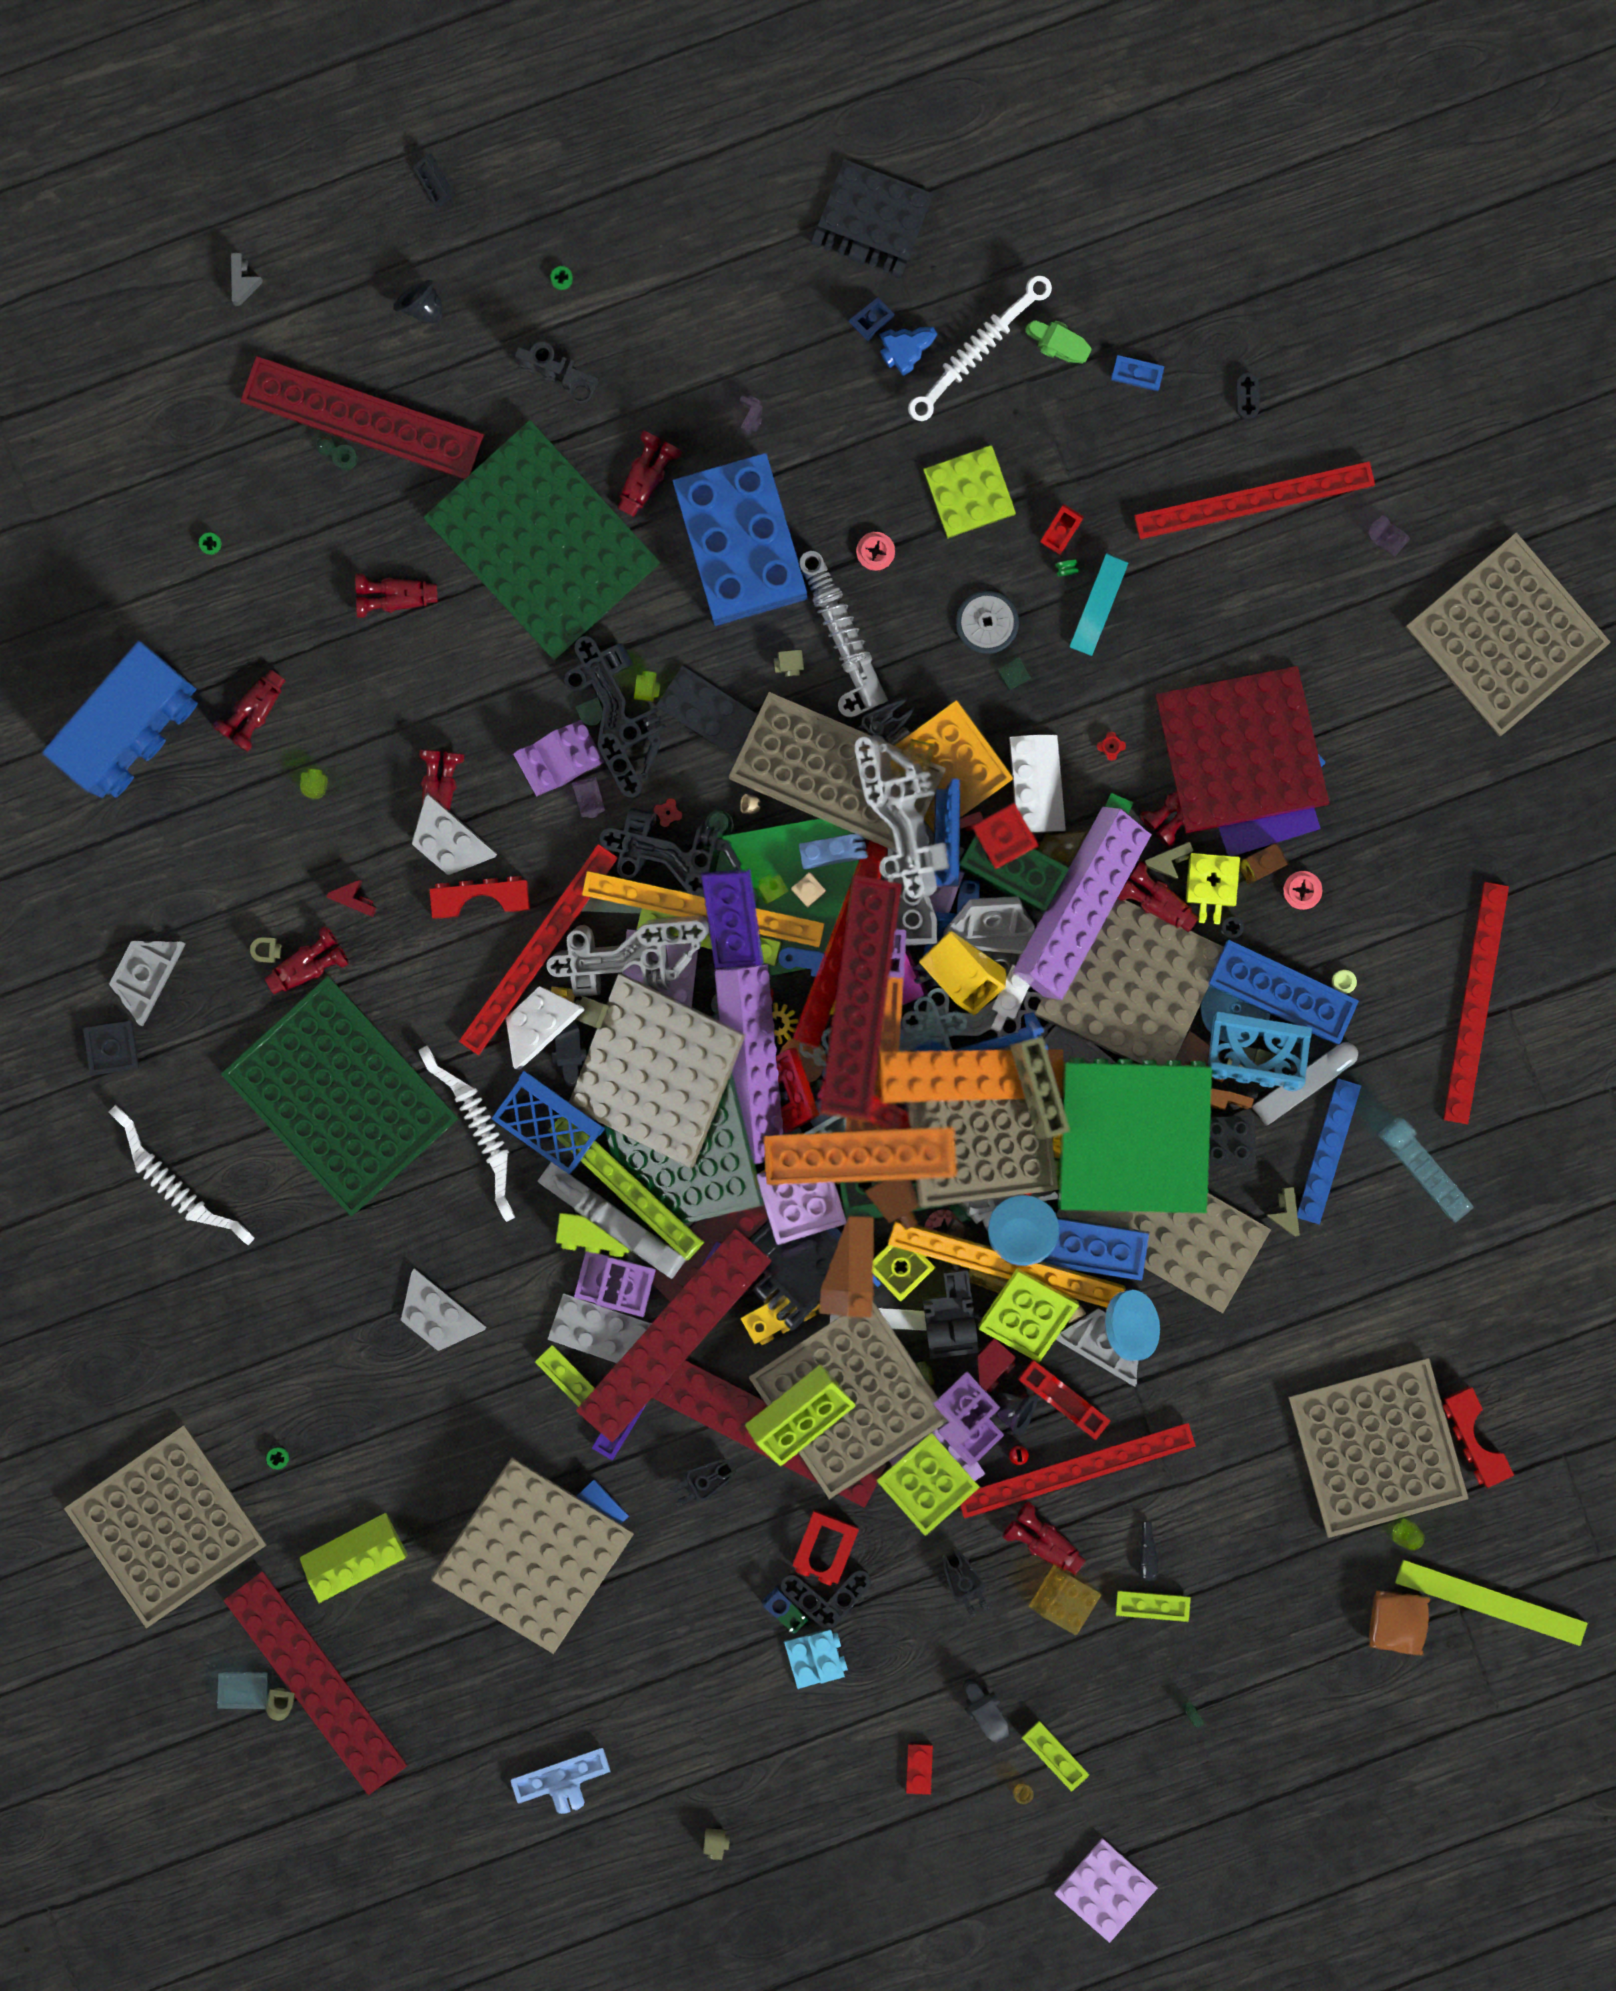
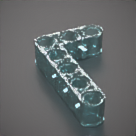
M1395 1118L1378 1133L1384 1143L1454 1223H1457L1474 1208L1414 1136L1417 1133L1404 1118Z

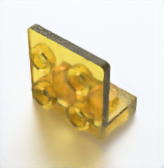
M1053 1565L1029 1607L1045 1619L1077 1635L1101 1597V1594Z

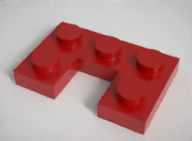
M796 1047L790 1048L776 1056L778 1083L784 1082L790 1099V1103L781 1107L784 1133L791 1132L820 1116Z

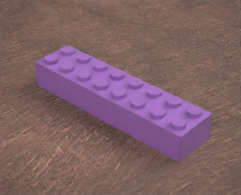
M1102 807L1013 970V973L1044 997L1063 999L1151 837L1147 830L1123 810Z
M768 964L715 970L720 1022L746 1034L733 1066L732 1074L754 1164L765 1162L764 1136L783 1135Z

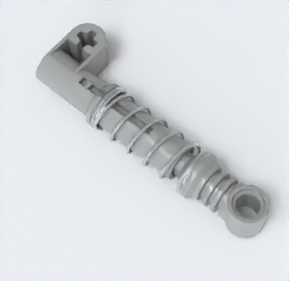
M816 551L804 553L800 558V567L806 580H810L808 585H812L811 591H815L812 601L815 607H822L817 613L822 612L825 620L823 625L827 624L830 631L828 636L833 637L836 644L834 648H838L841 657L839 660L844 661L842 664L844 671L850 674L856 689L841 696L838 707L842 715L847 718H854L888 702V699L871 664L872 657L870 652L865 651L863 647L864 640H860L857 634L859 629L855 628L852 623L854 617L849 616L846 610L848 605L837 603L843 593L834 583L831 584L833 579L828 578L830 573H826L828 569L822 556ZM809 558H816L819 561V566L815 570L806 568L805 564ZM859 693L865 709L860 710L859 705L856 704L854 711L845 710L846 701L850 699L852 702H855L854 694Z

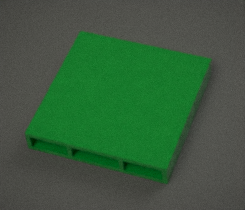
M815 819L723 836V839L731 842L732 848L742 864L740 866L742 870L750 869L752 885L758 891V898L755 902L756 908L825 923L820 947L760 934L762 937L781 941L780 952L788 947L826 951L859 860L803 869L799 844L854 834L853 832L823 819ZM711 845L710 847L704 846V850L711 849ZM720 850L716 872L733 871L734 869L726 855ZM808 873H811L826 890L810 907H807L792 890ZM779 957L776 966L768 964L770 976L808 969L802 967L784 968L780 965Z
M1070 1057L1069 1062H1063L1062 1106L1070 1131L1061 1134L1058 1208L1061 1210L1207 1213L1212 1067L1205 1066V1061H1191V1065H1181L1179 1060H1167L1165 1065L1157 1064V1060L1143 1059L1142 1064H1133V1059H1118V1063H1108L1107 1058H1094V1063L1084 1062V1058Z

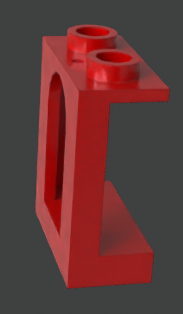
M813 1510L810 1522L792 1564L793 1567H796L795 1572L808 1577L810 1573L819 1576L818 1581L827 1585H832V1582L838 1584L859 1527ZM821 1525L844 1534L831 1567L824 1572L812 1568L809 1564V1556Z

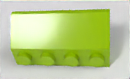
M820 1364L745 1426L756 1444L776 1463L782 1466L856 1405L835 1378Z
M384 1513L301 1556L300 1560L308 1583L320 1603L405 1559L408 1554L387 1513Z

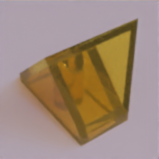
M911 739L910 744L900 753L912 762L918 763L923 773H928L935 744ZM892 759L890 761L892 774L906 777V769Z
M1090 830L1052 835L1046 833L1036 851L1069 868Z

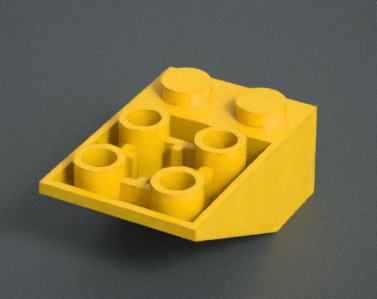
M952 931L946 934L919 960V963L952 1000L973 1016L1006 987V969Z

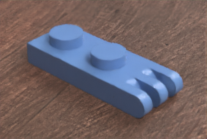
M857 834L801 843L799 847L803 869L865 859L868 857L867 851L859 850L866 849V843L858 842L865 838Z

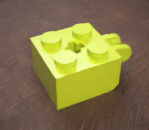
M1191 853L1188 864L1186 903L1200 904L1199 923H1205L1207 917L1206 906L1215 905V912L1213 914L1214 924H1220L1222 906H1236L1240 857ZM1211 874H1214L1215 878L1219 880L1218 883H1215V887L1211 886V882L1207 881V877H1211Z
M887 1245L873 1259V1274L900 1302L935 1268L926 1258V1255ZM896 1261L907 1262L905 1266L907 1270L904 1273L902 1271L897 1273L894 1270L896 1268L894 1265Z

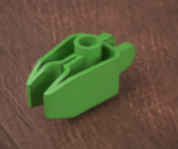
M1036 320L1027 324L1028 326L1025 329L1027 335L1039 341L1038 347L1043 354L1052 358L1056 356L1067 362H1086L1092 348L1084 338L1068 330V326L1064 323L1055 321L1046 325Z

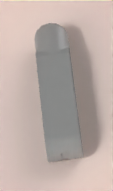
M1349 1042L1340 1043V1045L1335 1046L1307 1066L1306 1082L1302 1089L1288 1091L1283 1086H1279L1251 1107L1259 1115L1265 1126L1269 1125L1353 1065L1358 1058L1357 1048Z

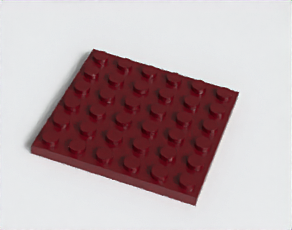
M1298 666L1156 694L1186 833L1329 805Z

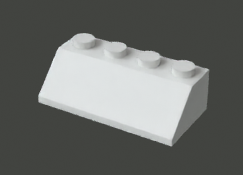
M1057 735L1010 737L1009 746L1012 776L1014 778V803L1017 805L1031 833L1066 831Z

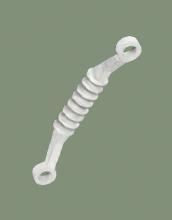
M1035 276L1029 279L1026 285V294L999 317L993 314L991 319L994 324L991 325L985 322L984 325L987 331L978 329L977 332L980 338L971 336L973 345L964 343L967 352L965 353L959 349L957 353L960 359L952 356L950 359L953 366L947 363L943 365L946 371L925 397H915L911 400L908 406L910 416L918 421L930 418L933 414L934 402L947 386L954 380L959 383L962 381L959 372L967 375L969 372L966 365L974 368L976 365L972 359L975 358L981 361L982 357L979 352L988 354L989 351L986 345L995 347L996 344L993 338L1002 340L1000 331L1008 334L1010 329L1007 325L1034 300H1044L1050 295L1052 289L1050 281L1043 276ZM1037 281H1041L1045 286V290L1041 295H1037L1033 291V285ZM918 402H924L927 406V411L922 416L917 415L915 412V405Z
M428 1046L419 1049L421 1058L429 1072L451 1087L456 1096V1102L464 1101L465 1104L460 1108V1111L469 1110L464 1119L473 1118L474 1121L469 1125V1128L477 1127L478 1130L473 1136H482V1139L477 1144H486L487 1146L482 1151V1154L491 1153L486 1162L490 1163L495 1173L496 1204L506 1222L515 1218L505 1198L509 1151L508 1149L499 1150L504 1142H495V1139L500 1134L499 1132H490L495 1127V1124H486L491 1116L481 1115L487 1108L486 1106L477 1107L482 1101L481 1098L473 1099V1096L478 1092L477 1089L438 1067Z
M117 1105L109 1111L125 1127L136 1168L135 1171L140 1173L146 1170L143 1179L146 1180L153 1177L150 1185L154 1186L159 1183L160 1187L157 1192L161 1193L166 1190L165 1200L174 1197L171 1205L175 1206L180 1203L181 1207L178 1212L182 1213L187 1210L188 1213L185 1217L187 1221L192 1220L231 1229L247 1245L255 1239L238 1221L213 1215L204 1206L205 1203L203 1201L194 1204L197 1196L193 1195L188 1198L187 1194L190 1189L186 1188L181 1191L182 1181L173 1184L176 1176L172 1175L167 1178L166 1174L169 1169L165 1168L160 1171L161 1161L152 1164L155 1156L149 1154L141 1146L132 1119Z

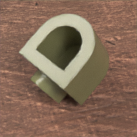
M802 650L778 652V658H774L775 673H785V677L798 676L800 675L799 671L804 670Z
M257 938L250 946V953L257 961L276 963V958L281 957V944H277L276 938Z
M284 1688L270 1689L266 1704L268 1716L277 1721L287 1718L293 1706L294 1693L288 1692Z
M706 1828L703 1853L708 1854L709 1859L722 1860L723 1851L729 1848L730 1835H725V1830Z

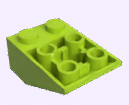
M560 1213L556 1243H561V1248L575 1250L577 1246H584L586 1252L601 1253V1249L610 1250L609 1255L621 1257L625 1256V1252L629 1253L631 1251L583 1215Z

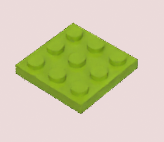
M992 445L924 469L947 538L1016 514Z
M1017 1268L978 1324V1328L1033 1360L1040 1362L1079 1304L1078 1301Z
M932 1432L877 1479V1482L925 1536L980 1488Z

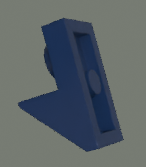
M876 298L852 317L849 322L869 341L875 332L891 320L895 314L879 298Z

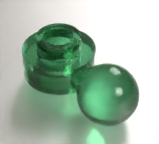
M322 437L316 443L317 452L323 456L332 455L333 462L339 469L350 470L356 465L358 460L357 453L351 446L340 445L335 447L334 441L329 437ZM349 455L350 459L347 462H342V457Z

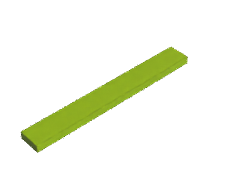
M560 1117L555 1122L556 1132L569 1130L566 1118ZM572 1123L573 1129H578V1127ZM584 1131L574 1132L575 1146L585 1145L591 1136ZM570 1133L557 1135V1139L565 1147H572ZM596 1141L593 1142L581 1159V1162L688 1261L704 1242ZM576 1149L577 1155L581 1149Z
M1406 1560L1402 1561L1395 1581L1397 1584L1578 1646L1581 1645L1588 1624L1582 1620Z

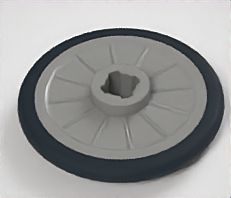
M977 592L969 596L961 604L957 612L956 628L959 637L966 646L979 653L990 654L1005 649L1011 644L1018 632L1019 617L1017 610L1006 596L998 592ZM990 617L993 625L983 626L982 619Z

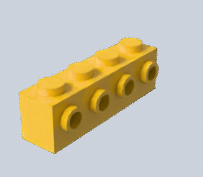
M787 1298L775 1310H771L768 1307V1303L741 1317L755 1344L760 1342L761 1345H764L774 1339L772 1334L781 1330L782 1333L790 1330L784 1324L785 1320L781 1321L778 1318L780 1311L790 1302ZM820 1304L805 1317L804 1322L817 1315L815 1310L820 1308Z

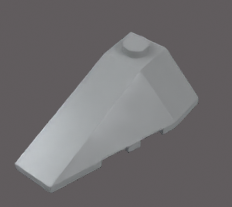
M888 848V857L898 855V852ZM903 877L888 879L889 882L902 884L896 929L906 930L905 946L937 944V918L929 896L912 898L905 890Z

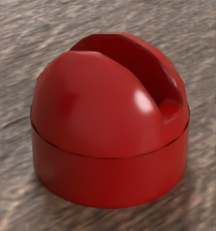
M1017 1445L1010 1450L1009 1458L1015 1465H1023L1027 1462L1029 1453L1025 1447ZM1021 1449L1022 1461L1018 1462L1016 1450Z

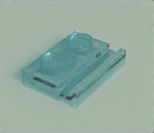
M218 1673V1709H266L268 1673Z

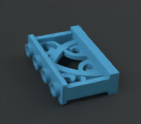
M1216 1012L1212 1019L1208 1066L1212 1067V1077L1217 1079L1236 1078V1081L1241 1083L1259 1082L1264 1087L1283 1086L1288 1091L1302 1089L1306 1082L1309 1044L1312 1034L1311 1027ZM1220 1029L1225 1030L1228 1043L1218 1045ZM1241 1033L1249 1035V1040L1238 1042V1040L1244 1039L1241 1037ZM1257 1036H1263L1268 1049L1277 1055L1268 1062L1257 1066L1247 1057L1242 1048L1251 1045ZM1273 1038L1280 1039V1044L1276 1046L1282 1047V1050L1272 1044ZM1296 1042L1301 1043L1299 1058L1290 1053ZM1224 1049L1232 1050V1052H1229L1224 1057V1059L1230 1058L1232 1060L1231 1065L1220 1063L1218 1060V1053ZM1285 1058L1295 1063L1297 1067L1295 1075L1290 1076L1282 1073L1283 1068L1291 1070L1289 1063L1284 1061Z

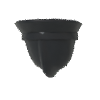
M426 280L410 287L393 304L394 311L404 312L406 315H411L425 323H437L442 320L441 299L433 288L432 280Z
M998 1393L993 1400L1000 1407L996 1414L1016 1436L1024 1434L1031 1421L1039 1395L1036 1393L1031 1395Z

